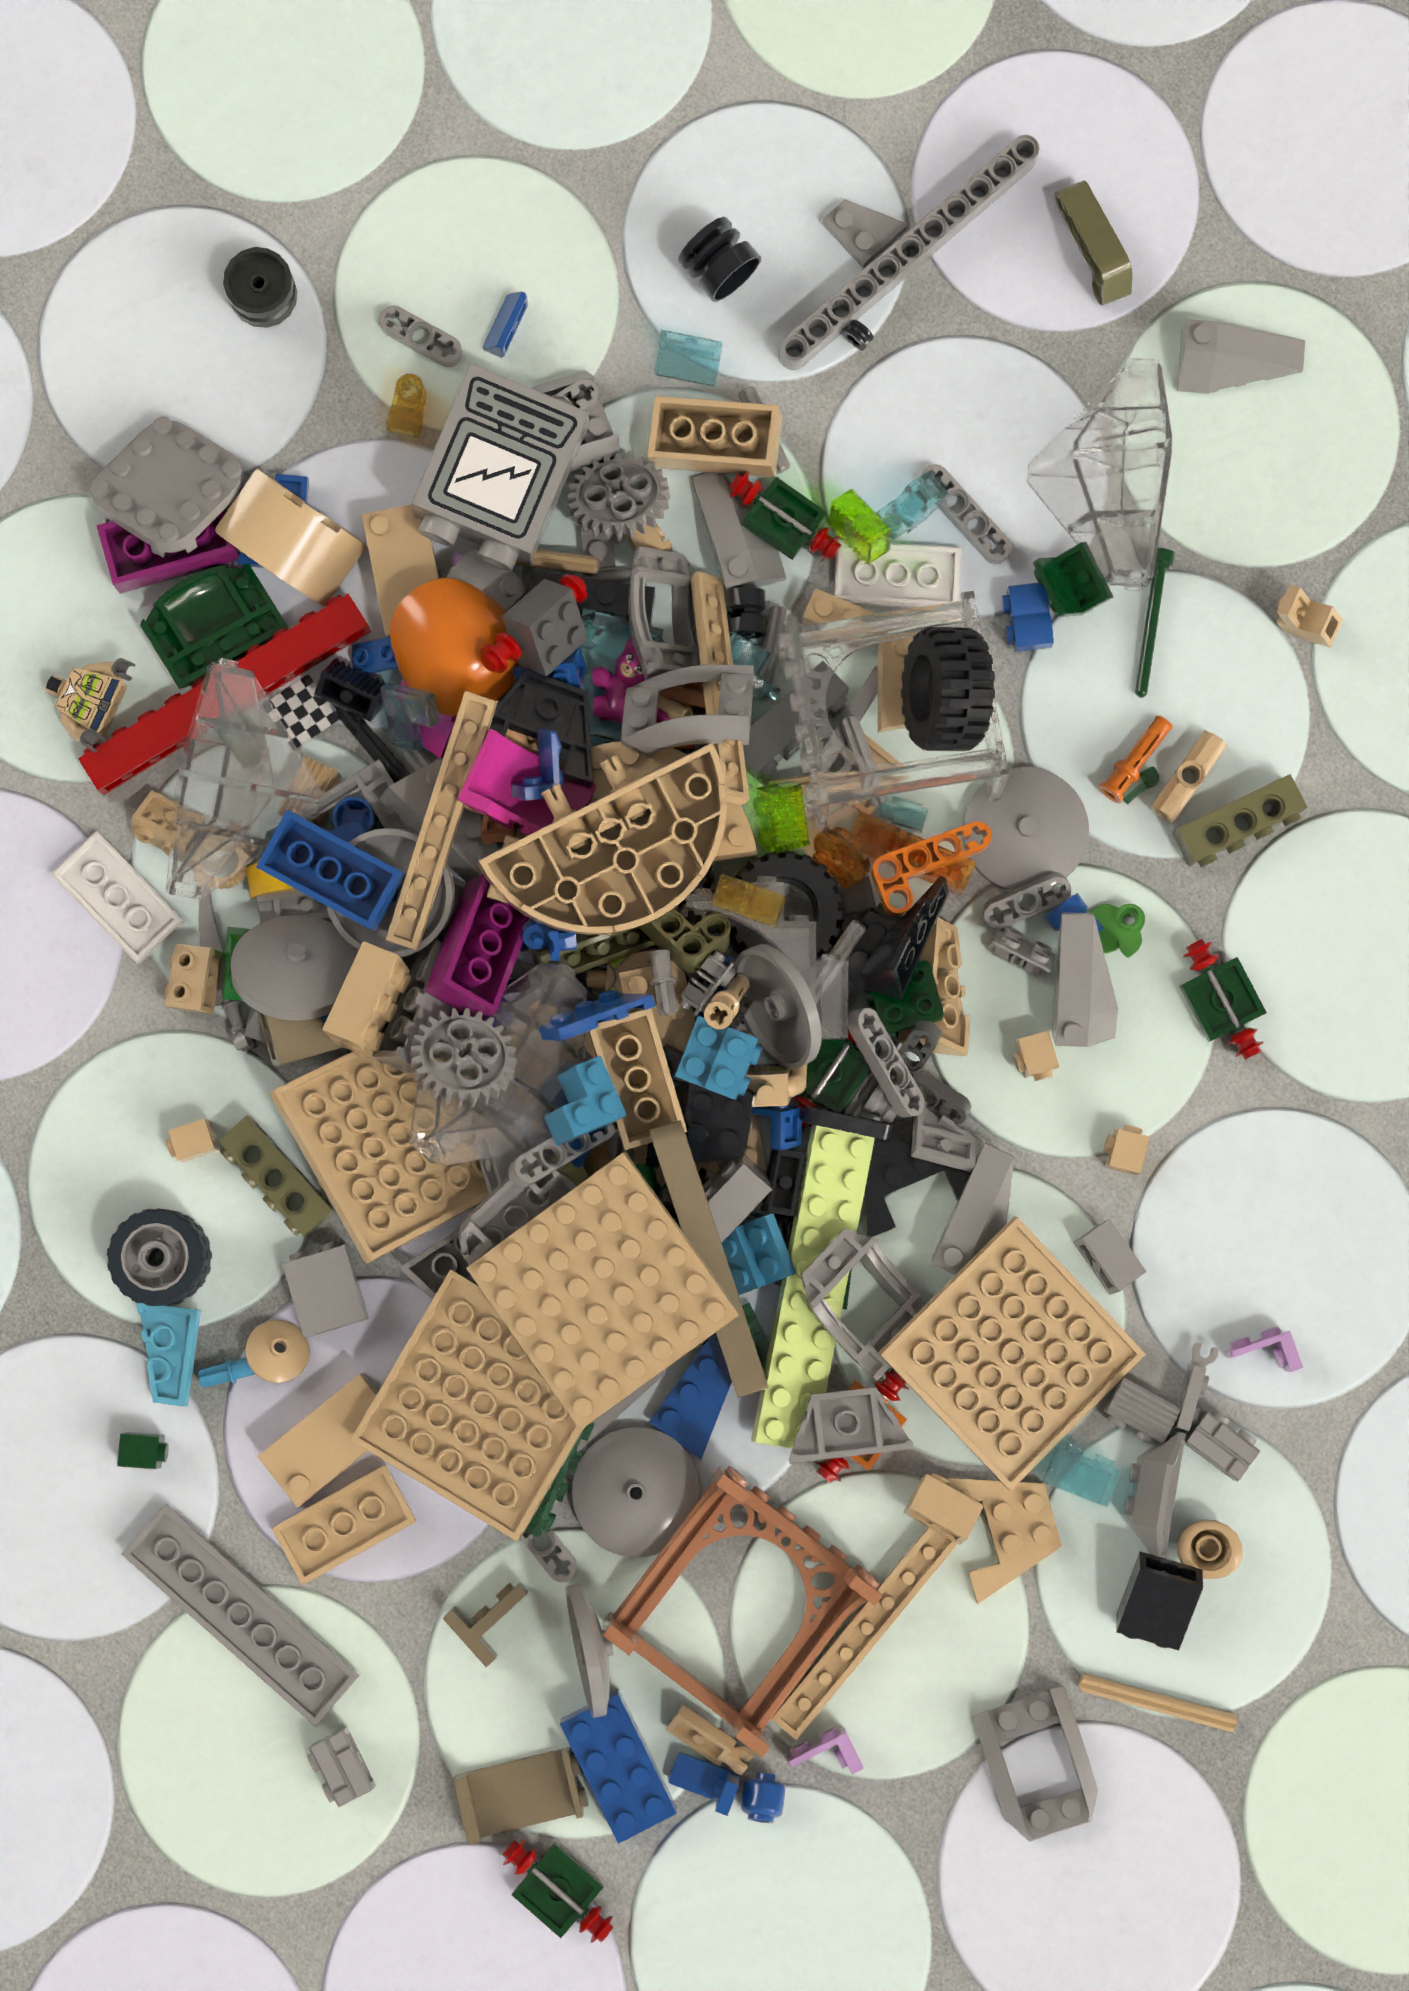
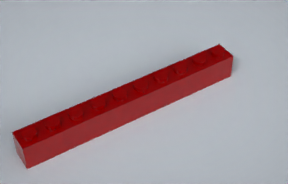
M349 593L345 596L337 595L331 598L325 604L327 607L317 613L311 611L303 615L299 619L300 623L291 629L288 627L280 629L273 634V640L265 645L257 644L249 648L245 652L246 656L237 662L234 660L226 662L218 669L219 673L211 678L203 677L195 681L191 685L192 689L183 695L181 693L172 695L164 702L165 706L157 711L149 710L141 714L137 718L138 722L129 728L127 726L118 728L111 733V739L101 745L100 743L93 744V748L97 750L96 753L86 748L83 751L84 755L78 758L96 789L103 796L369 634L371 632L370 627Z

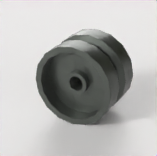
M252 247L239 252L230 260L224 271L223 285L234 312L242 321L253 327L268 328L280 324L291 315L296 306L298 291L290 268L280 254L268 248Z

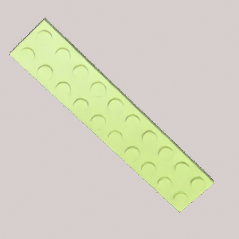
M812 1124L806 1153L807 1157L804 1164L805 1170H803L799 1202L796 1204L798 1208L795 1209L796 1215H794L788 1246V1253L796 1274L783 1278L781 1282L764 1370L769 1388L760 1391L751 1441L755 1443L793 1448L811 1395L826 1393L836 1341L808 1305L801 1273L843 1229L857 1232L875 1140L873 1137ZM849 1272L824 1298L839 1319L841 1317Z

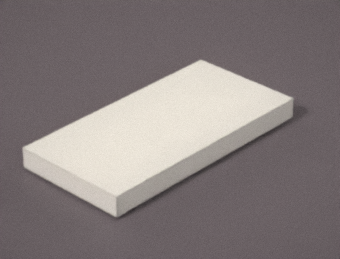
M837 541L842 546L836 554L835 597L863 606L958 611L962 547Z
M95 831L51 873L62 887L138 965L185 922L98 831Z

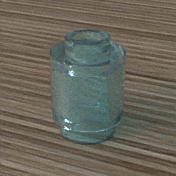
M892 796L891 801H886L883 804L880 818L885 819L884 826L910 834H913V832L921 833L928 809L922 808L920 803Z

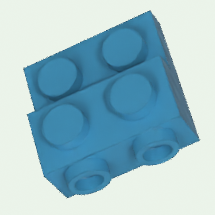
M698 1016L675 1077L737 1100L738 1095H745L751 1078L747 1077L746 1074L750 1064L756 1066L763 1047L758 1046L760 1039L730 1027L724 1029L712 1028L707 1024L704 1017Z
M773 1213L736 1227L722 1242L738 1295L796 1274Z

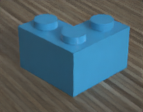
M601 1056L575 1065L557 1076L569 1104L545 1115L544 1118L556 1146H559L627 1116Z

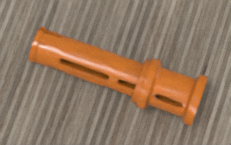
M1157 715L1126 758L1117 761L1114 764V771L1107 780L1100 782L1098 785L1099 791L1111 801L1118 804L1121 803L1123 800L1122 795L1132 782L1136 783L1138 781L1139 770L1154 753L1168 732L1172 730V724L1164 717Z

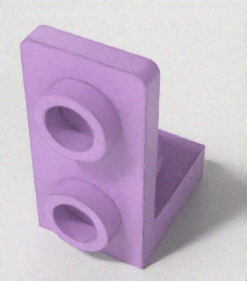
M1279 1327L1261 1332L1262 1338L1250 1342L1249 1337L1231 1342L1232 1349L1224 1351L1227 1358H1233L1275 1343L1276 1348L1273 1349V1355L1279 1367H1283L1284 1371L1287 1372L1303 1368L1291 1332L1280 1331Z
M837 1727L831 1728L819 1735L821 1740L811 1745L807 1741L798 1744L790 1750L792 1754L787 1756L790 1767H793L838 1744L839 1748L834 1750V1753L842 1769L848 1766L851 1774L864 1769L845 1728L839 1731Z

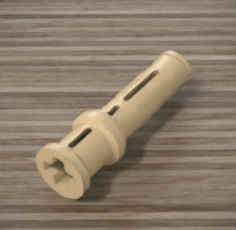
M737 974L735 978L734 975L724 990L716 993L711 999V1002L704 1011V1018L709 1026L715 1029H724L731 1024L733 1018L739 1012L740 1000L749 989L750 984L746 976Z

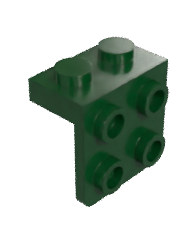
M1081 542L1057 557L1038 558L1033 561L1035 578L1041 586L1045 587L1049 595L1048 604L1052 611L1060 617L1084 615L1114 598L1087 542Z
M928 961L918 962L901 1001L865 990L869 1007H876L877 1014L894 1044L898 1043L896 1032L911 1029L919 1021L934 1023L944 1018L934 974Z

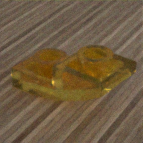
M721 874L711 905L776 928L786 896Z

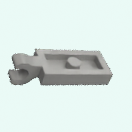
M1197 1342L1192 1347L1191 1364L1188 1365L1177 1405L1181 1412L1173 1425L1190 1431L1191 1425L1195 1426L1200 1415V1407L1197 1406L1200 1394L1204 1395L1208 1386L1209 1376L1205 1375L1207 1369L1205 1367L1213 1363L1218 1357V1348L1212 1347L1210 1355L1203 1358L1200 1355L1202 1344Z

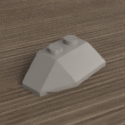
M1173 1431L1166 1437L1164 1443H1156L1137 1457V1463L1131 1464L1129 1482L1133 1483L1131 1496H1126L1124 1503V1514L1128 1515L1127 1521L1151 1555L1165 1559L1186 1433Z

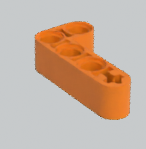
M980 821L971 822L877 858L872 866L871 876L885 912L890 916L899 917L906 914L913 903V894L907 880L983 852L992 839V831L989 826ZM973 831H975L976 835H983L980 845L976 841H971L964 845L963 849L965 851H962L961 842L969 839ZM944 841L950 842L954 847V854L948 857L943 856L938 850V844ZM913 852L920 853L924 857V865L918 868L913 867L908 862V855ZM884 863L890 864L895 870V875L888 879L881 877L878 873V866ZM893 893L902 894L906 899V906L900 909L894 908L889 902V896Z

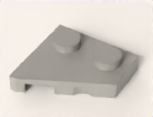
M848 200L842 201L822 219L821 223L862 268L907 230L905 222Z
M924 1100L922 1113L918 1116H913L911 1157L971 1172L976 1164L977 1139L965 1130L959 1129L945 1115L939 1118L926 1108L928 1103Z

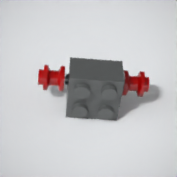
M565 574L560 579V584L547 579L542 580L502 615L507 633L499 632L494 637V646L486 644L481 648L480 654L483 666L491 672L503 673L508 667V659L511 661L517 660L520 667L544 676L549 675L588 640L577 603H582L587 598L584 581L580 577L571 574Z

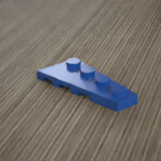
M716 1333L709 1337L649 1421L699 1459H702L732 1383Z

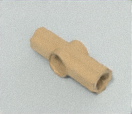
M1206 730L1202 733L1150 807L1155 814L1171 823L1176 820L1228 746L1224 743L1223 739ZM1182 771H1192L1196 776V782L1193 784L1185 782L1182 778Z

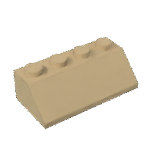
M643 1008L629 1010V1016L620 1020L598 1021L599 1027L589 1031L596 1057H602L627 1116L615 1122L625 1150L653 1142L649 1130L679 1120L682 1122L684 1131L687 1132L651 1008L643 1010Z

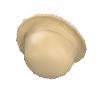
M1201 1520L1192 1523L1182 1532L1177 1543V1553L1181 1563L1202 1569L1204 1579H1219L1230 1575L1238 1568L1243 1558L1242 1543L1237 1533L1228 1525L1216 1520Z

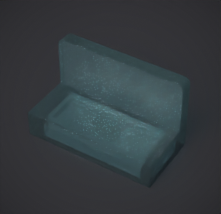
M661 330L655 375L713 387L716 383L720 364L722 342Z

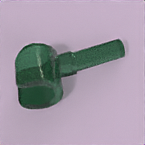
M1154 766L1140 773L1143 783L1139 784L1123 798L1127 805L1146 789H1150L1158 784L1160 776Z

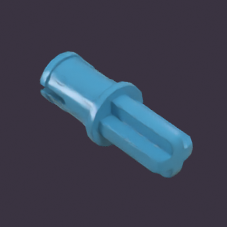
M229 1358L226 1359V1363L200 1369L198 1371V1380L201 1387L206 1388L229 1381L234 1384L237 1379L256 1374L249 1367L246 1358L234 1361Z

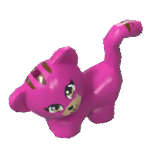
M632 637L625 644L624 651L616 658L614 675L603 666L594 667L592 672L593 684L599 686L600 690H605V695L595 696L593 699L594 716L600 717L601 720H611L621 725L623 723L626 689L645 681ZM661 708L657 709L656 721L660 723L670 720V715Z

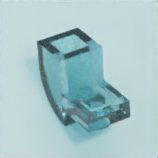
M927 471L909 483L899 497L879 509L873 516V519L893 541L905 532H911L926 520L949 494L931 472Z
M733 632L730 637L733 665L755 666L753 697L761 700L764 695L775 700L781 689L760 676L772 653L752 640Z

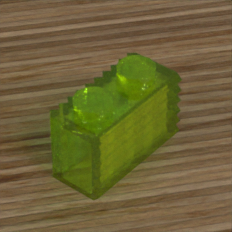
M853 489L848 490L831 501L829 527H833V531H837V535H840L841 539L845 540L846 544H849V548H853V552H857V556H861V560H865V564H871L891 549L890 543L892 542L893 530Z
M785 781L756 788L757 798H754L753 806L756 815L760 817L761 829L758 830V839L761 846L766 851H776L777 853L809 846L808 824L806 822L807 818L805 816L801 784Z

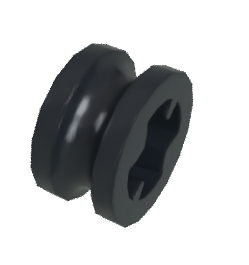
M853 320L850 323L851 328H846L843 331V335L849 343L863 351L867 347L866 342H871L874 336L864 324Z

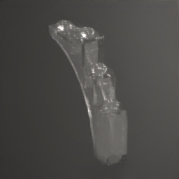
M759 876L757 877V882H751L750 895H744V889H725V895L712 894V889H694L692 894L686 897V910L722 914L754 930L783 953L798 969L811 991L820 1018L821 1039H848V960H841V955L823 954L821 955V960H816V921H808L809 916L791 915L789 916V921H784V882H776V877Z

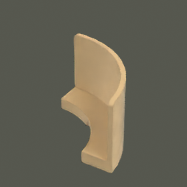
M257 468L215 529L218 535L245 555L322 606H326V602L333 597L368 546L348 530L321 512L311 508L301 498Z

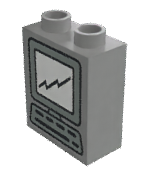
M470 363L411 503L414 517L422 520L418 532L432 541L453 547L458 535L479 543L481 547L477 557L502 570L512 571L516 560L531 565L587 432L589 412Z

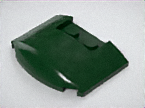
M242 564L243 569L225 568V565L217 566L183 579L153 604L154 608L148 615L146 622L142 619L140 623L141 629L178 689L188 687L200 678L207 677L217 671L226 662L235 661L244 656L245 652L254 645H265L273 640V634L280 629L288 627L250 564Z

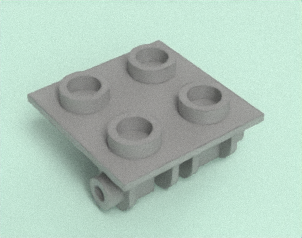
M1009 926L1006 929H997L995 938L993 937L988 947L989 950L993 951L992 955L1007 961L1010 953H1012L1013 955L1009 963L1012 964L1017 956L1021 958L1018 964V968H1021L1024 961H1027L1023 970L1036 977L1039 975L1045 977L1047 972H1051L1055 954L1051 952L1052 949L1048 945L1040 941L1032 943L1022 938L1023 934L1020 931Z
M717 950L713 955L709 954L701 966L702 969L715 977V980L699 969L696 971L711 983L710 987L708 988L694 977L691 978L693 983L706 992L703 993L689 983L679 995L681 999L678 1003L687 1010L691 1006L696 1008L693 1014L695 1017L700 1011L704 1013L705 1008L714 997L717 987L721 985L725 988L736 973V970L732 968L735 960L732 959L727 966L723 963L726 957Z

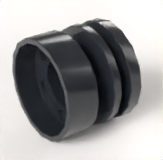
M724 216L715 219L701 229L687 243L678 257L679 264L683 268L688 269V274L691 277L702 276L699 287L713 302L723 300L736 291L750 278L761 262V256L748 241L737 243L740 238V232L738 229L732 228L731 221Z

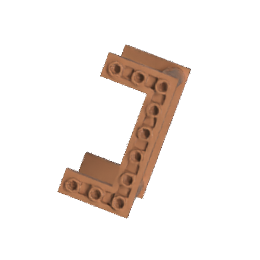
M719 1466L712 1475L714 1480L616 1612L614 1614L609 1612L602 1621V1633L606 1639L627 1655H630L633 1650L727 1721L732 1725L735 1737L760 1757H763L770 1748L764 1728L846 1618L865 1602H870L875 1606L883 1595L877 1589L879 1583L866 1569L859 1564L855 1568L851 1567L844 1561L847 1555L833 1544L829 1549L821 1544L819 1540L822 1536L808 1525L803 1529L793 1522L796 1516L782 1505L776 1509L767 1502L770 1496L757 1486H754L752 1490L747 1487L748 1483L744 1479L745 1477L731 1466H728L726 1470ZM737 1504L744 1506L747 1511V1522L741 1528L735 1527L730 1519L731 1509ZM754 1511L758 1513V1520L761 1523L763 1521L766 1522V1526L762 1530H758L753 1526ZM720 1514H722L723 1522L726 1526L723 1531L713 1529L716 1524L720 1523L717 1520ZM775 1527L781 1530L776 1536ZM708 1532L710 1536L703 1539L705 1534ZM745 1535L758 1537L775 1544L794 1561L804 1582L806 1609L798 1633L739 1711L640 1635L638 1630L698 1552L707 1545L722 1538ZM788 1537L790 1544L783 1546L781 1544L782 1538ZM797 1543H798L801 1547H803V1548H801V1549H796V1550H794ZM811 1556L810 1561L815 1563L821 1561L824 1564H819L809 1569L804 1565L803 1560L805 1557ZM819 1572H829L834 1576L833 1584L825 1589L815 1588L811 1584V1579ZM815 1596H830L826 1602L822 1600L819 1608L813 1603ZM816 1615L814 1619L811 1621V1616Z

